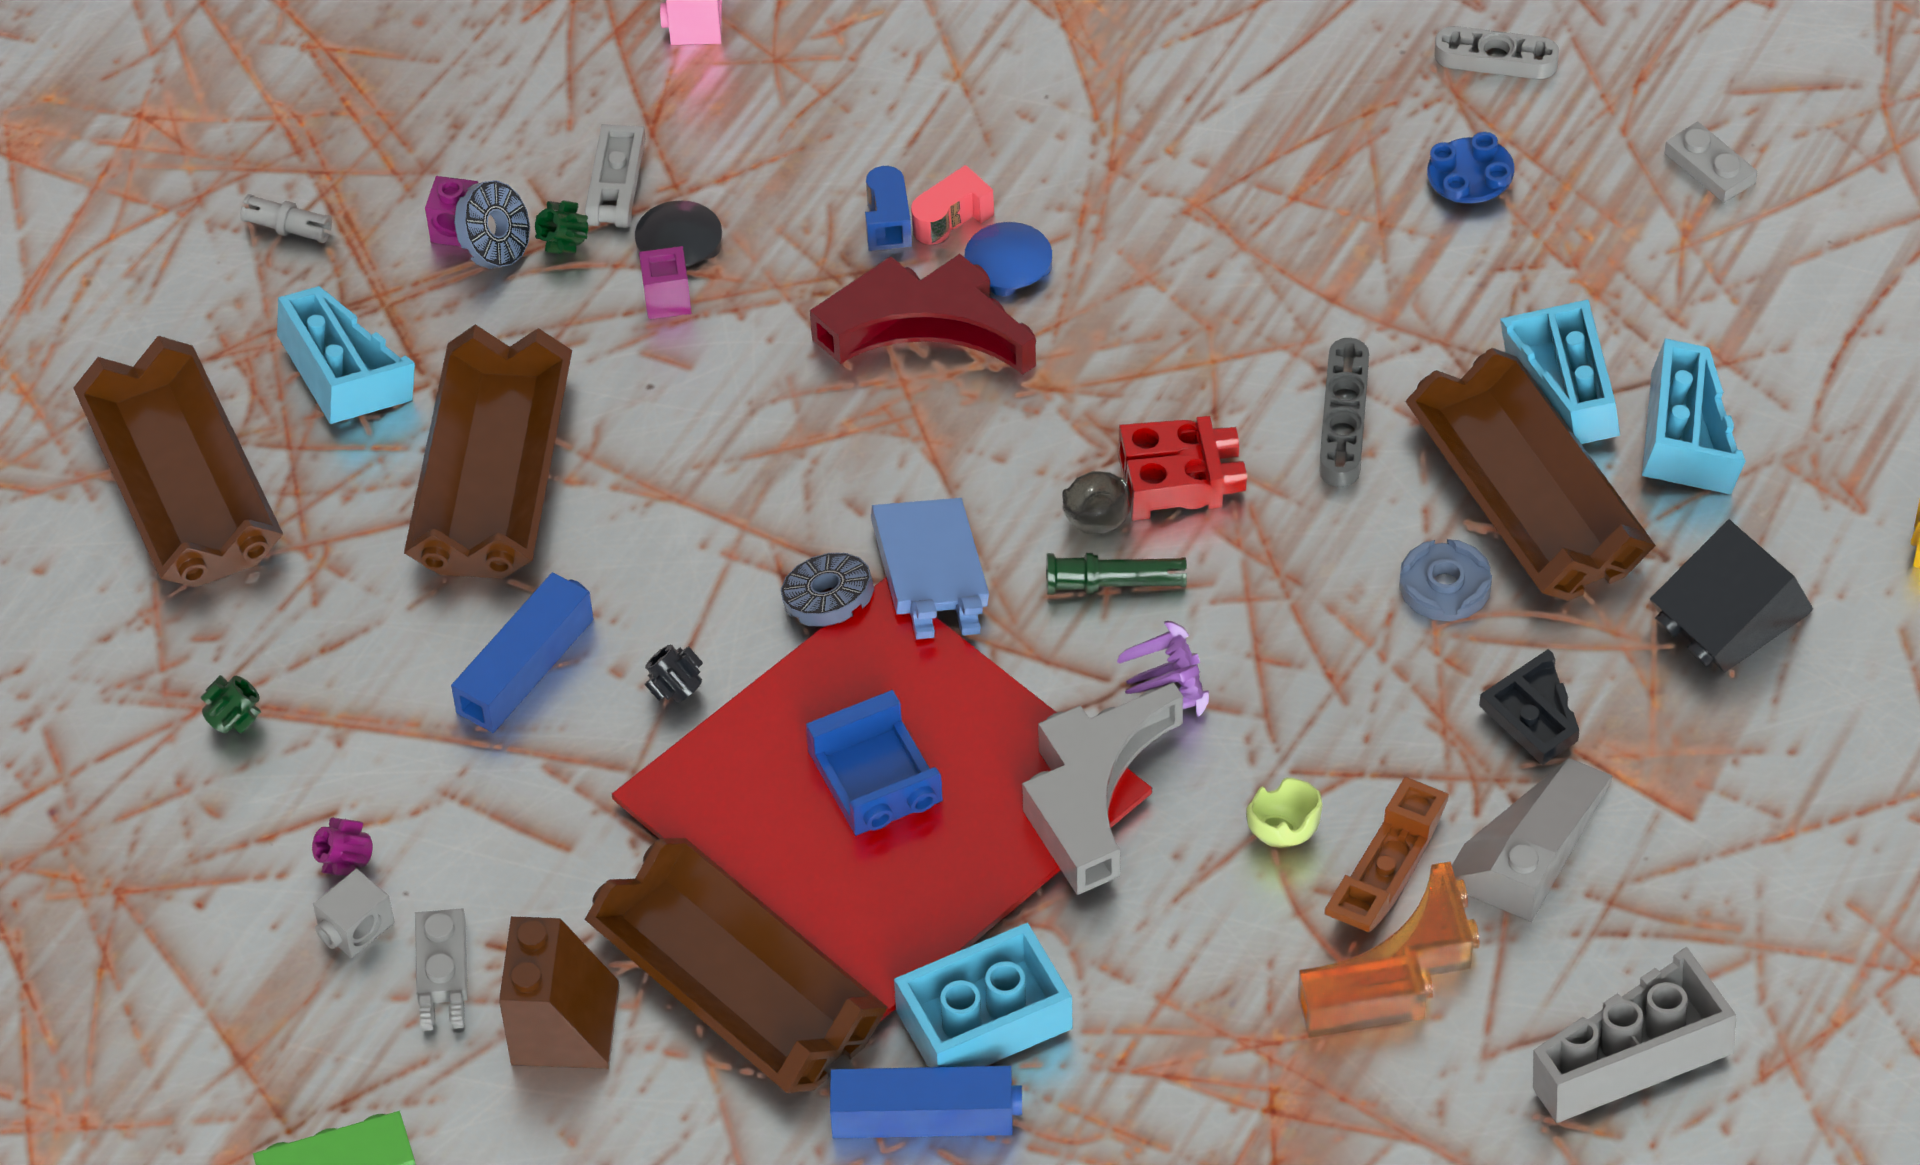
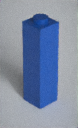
M552 572L451 684L456 713L494 733L594 620L590 592L578 581L567 580Z
M1011 1066L831 1069L830 1117L832 1139L1013 1135V1116L1022 1115V1085H1012Z

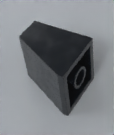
M1730 519L1650 598L1659 612L1654 618L1656 622L1673 638L1681 633L1691 643L1687 646V649L1704 666L1707 667L1713 662L1724 673L1805 618L1813 610L1811 603L1795 576Z

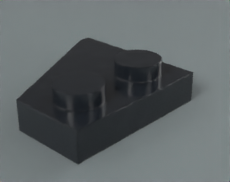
M1549 649L1480 694L1479 706L1542 765L1578 742L1579 727L1574 712L1568 707V695L1564 683L1559 681L1555 669V657Z

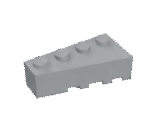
M1685 947L1673 955V962L1660 971L1654 968L1640 978V985L1622 997L1617 993L1603 1002V1009L1589 1019L1580 1018L1534 1049L1533 1089L1555 1122H1562L1734 1054L1736 1014L1690 950Z

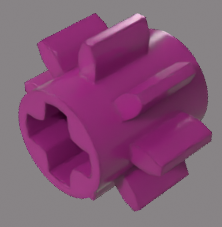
M331 817L329 827H321L316 832L312 842V853L317 862L324 863L322 873L346 877L356 868H363L368 864L372 856L373 844L369 834L361 832L363 822Z

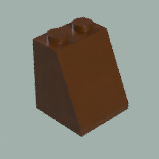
M511 916L499 997L511 1065L609 1069L620 987L619 980L561 918Z

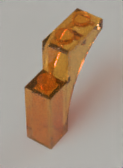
M1451 862L1431 864L1426 891L1418 907L1402 927L1384 942L1358 956L1338 963L1299 970L1298 999L1308 1038L1425 1019L1426 999L1433 998L1431 975L1471 969L1473 949L1479 948L1480 945L1476 921L1474 919L1467 920L1464 908L1468 907L1466 886L1463 879H1455Z

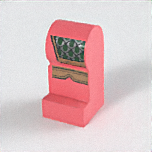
M964 165L913 200L911 213L914 237L922 244L934 245L945 241L952 229L957 228L973 217L982 224L994 216L993 189L968 166Z

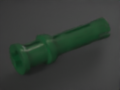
M1047 553V595H1054L1056 590L1081 589L1085 590L1086 594H1094V592H1098L1099 587H1186L1187 573H1167V571H1185L1187 569L1186 557L1098 560V555H1093V553H1086L1081 558H1056L1054 553Z

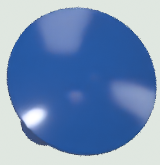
M1479 132L1473 137L1460 138L1448 143L1442 142L1434 145L1430 151L1427 175L1431 186L1441 196L1460 203H1479L1495 198L1504 192L1513 180L1515 168L1511 155L1504 147L1498 144L1497 137L1490 132Z
M1001 222L989 225L975 233L965 248V258L973 265L977 264L986 271L991 283L990 290L998 296H1009L1016 289L1031 285L1040 278L1047 276L1052 270V248L1048 239L1039 230L1023 223Z

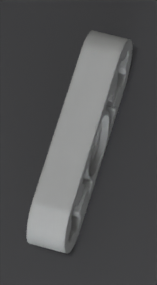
M1451 26L1437 33L1434 56L1440 65L1450 69L1531 79H1546L1551 77L1557 70L1559 48L1554 41L1546 37ZM1451 46H1458L1457 49H1450ZM1473 48H1478L1477 53L1473 52ZM1491 48H1500L1508 54L1496 58L1489 56L1486 51ZM1516 53H1521L1520 58L1515 57ZM1535 56H1541L1543 59L1537 60Z

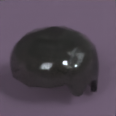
M1091 471L1076 478L1068 489L1062 491V509L1070 524L1083 533L1104 534L1116 530L1125 522L1130 512L1131 495L1128 484L1123 477H1118L1110 472Z

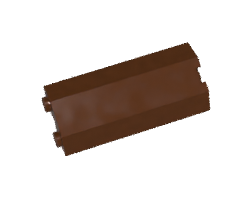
M476 324L447 344L404 554L439 575L504 579L533 561L572 355L570 348L539 328L512 346H508Z
M157 336L134 366L101 357L96 358L73 389L160 579L197 588L257 566L282 537L283 532L193 345Z
M1491 348L1474 361L1473 367L1461 379L1437 370L1433 371L1419 382L1417 389L1405 401L1541 593L1566 601L1584 595L1585 588L1583 586L1602 578H1605L1609 584L1625 578L1656 546L1516 356Z
M686 838L658 839L644 854V864L635 879H610L595 892L592 900L593 905L584 920L786 1093L814 1091L828 1079V1072L825 1069L843 1054L851 1060L865 1048L888 1008Z

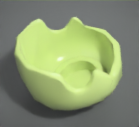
M1284 778L1280 786L1274 791H1266L1262 786L1246 808L1248 827L1256 837L1271 847L1286 848L1302 844L1313 836L1320 824L1322 812L1321 793L1309 782L1295 778Z

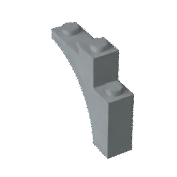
M1174 682L1159 689H1150L1138 698L1118 707L1106 708L1090 719L1080 705L1066 712L1054 713L1045 721L1038 723L1039 753L1051 771L1040 772L1029 781L1022 783L1023 812L1077 895L1120 877V848L1110 828L1108 808L1120 777L1133 759L1152 741L1183 724V695Z

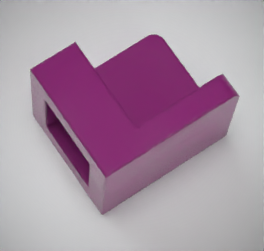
M683 246L639 252L648 318L656 319L692 314Z

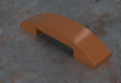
M1404 777L1385 808L1384 822L1352 875H1345L1325 907L1324 915L1366 932L1372 931L1386 916L1408 883L1437 827L1447 804L1449 794Z

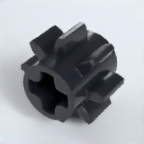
M667 645L654 654L647 662L645 668L649 672L648 677L650 679L644 685L658 701L665 697L667 700L672 698L676 703H679L693 694L701 685L702 678L698 675L700 673L698 668L703 662L689 646L684 650L681 647L676 650L673 645Z

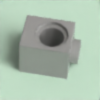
M357 868L313 903L318 924L315 926V930L320 939L332 949L339 947L350 958L357 955L395 923L389 895Z

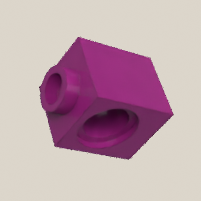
M442 176L435 177L425 206L431 243L461 247L457 239L454 223L456 205L460 197L466 195L468 191L466 189L473 184H477L478 181Z

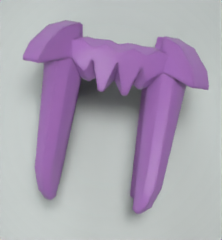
M1165 621L1164 624L1169 632L1130 647L1119 655L1117 660L1119 664L1166 648L1165 654L1170 656L1167 658L1168 663L1139 673L1127 680V684L1151 679L1127 689L1125 693H1141L1178 682L1181 685L1179 691L1183 695V709L1196 706L1198 717L1204 712L1209 702V690L1203 691L1202 683L1199 681L1200 671L1197 665L1201 663L1197 653H1191L1185 639L1189 636V633L1185 628L1173 621Z

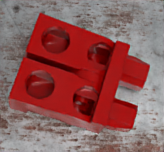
M1210 416L1197 417L1196 422L1191 420L1122 424L1119 426L1118 456L1124 485H1126L1125 490L1132 521L1150 519V513L1153 510L1175 507L1198 509L1208 505V509L1222 508L1223 494L1246 491L1247 472L1245 463L1243 461L1220 462V459L1239 457V438L1236 427L1213 428Z

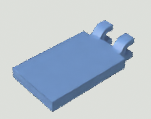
M962 498L872 505L871 521L896 614L910 613L915 638H934L935 629L932 618H936L937 611L956 609L961 635L980 634L981 626L978 614H982L983 607H988L989 591Z

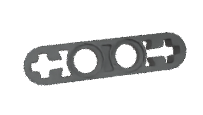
M1342 338L1335 341L1330 347L1328 356L1319 471L1320 476L1326 483L1337 487L1353 484L1359 478L1361 470L1369 350L1365 343L1355 338ZM1345 357L1353 358L1352 372H1343ZM1347 388L1355 391L1358 396L1351 400H1342L1337 398L1334 393L1337 390ZM1338 423H1347L1353 426L1355 430L1348 435H1340L1333 432L1331 428ZM1337 451H1346L1344 467L1335 466Z

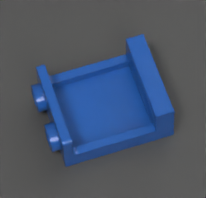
M893 690L806 724L808 753L855 836L869 830L882 829L894 820L914 812H924L934 804L943 801L941 774L936 767L931 769L928 767L903 724L901 703Z

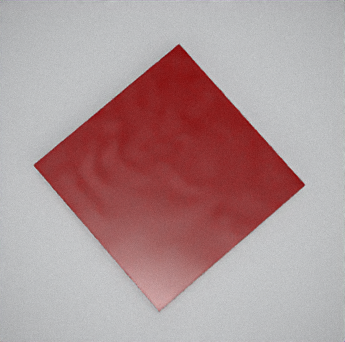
M886 577L874 586L870 602L863 609L860 604L856 609L852 610L853 616L846 621L823 626L612 793V799L657 838H686L878 998L888 1007L880 1022L896 1009L894 978L970 947L1061 870L1023 812L1022 783L1029 781L1036 774L1043 771H1051L1039 753L1038 723L1045 721L1049 716L1057 712L937 617L932 618L935 629L934 638L916 639L910 613L896 614ZM893 690L901 703L903 724L930 769L936 767L941 774L943 801L934 804L924 812H914L894 820L882 829L869 830L855 836L808 753L806 724ZM1128 768L1120 777L1112 794L1108 808L1110 828L1152 794V787Z

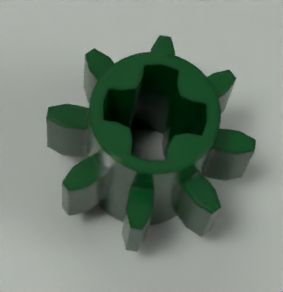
M562 200L561 203L548 201L547 208L536 216L535 238L547 241L545 245L546 252L561 254L562 252L576 253V246L587 239L588 216L576 213L578 203Z
M219 675L201 696V699L207 703L202 709L205 720L221 733H228L234 727L236 731L242 734L261 713V710L254 706L260 699L257 690L250 682L240 676H233L227 682L222 675Z

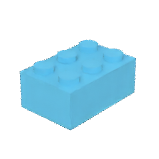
M1028 922L894 978L896 1012L928 1067L987 1066L1073 1029L1072 995Z

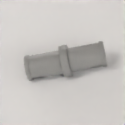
M251 194L246 195L243 201L244 204L249 205V208L241 207V221L274 228L277 234L288 236L292 233L318 240L321 243H325L329 237V234L324 232V229L331 231L332 217L329 215L324 216L299 209L296 203L284 201L280 204L255 197Z

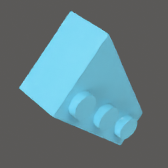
M318 286L278 297L277 336L330 424L413 401L415 363L406 355L400 358L386 347V339L375 332L371 335L357 323V316L324 289Z
M1589 299L1500 318L1505 352L1516 356L1581 444L1620 436L1616 402Z
M1664 339L1651 372L1642 476L1731 495L1746 461L1742 450L1737 449L1733 437L1734 423L1731 415L1727 416L1721 399L1724 392L1709 347Z

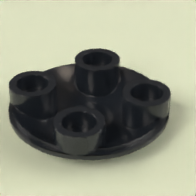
M681 200L657 205L641 217L635 229V242L640 252L683 246L686 266L697 264L706 258H713L721 250L722 227L718 217L712 210L696 202Z

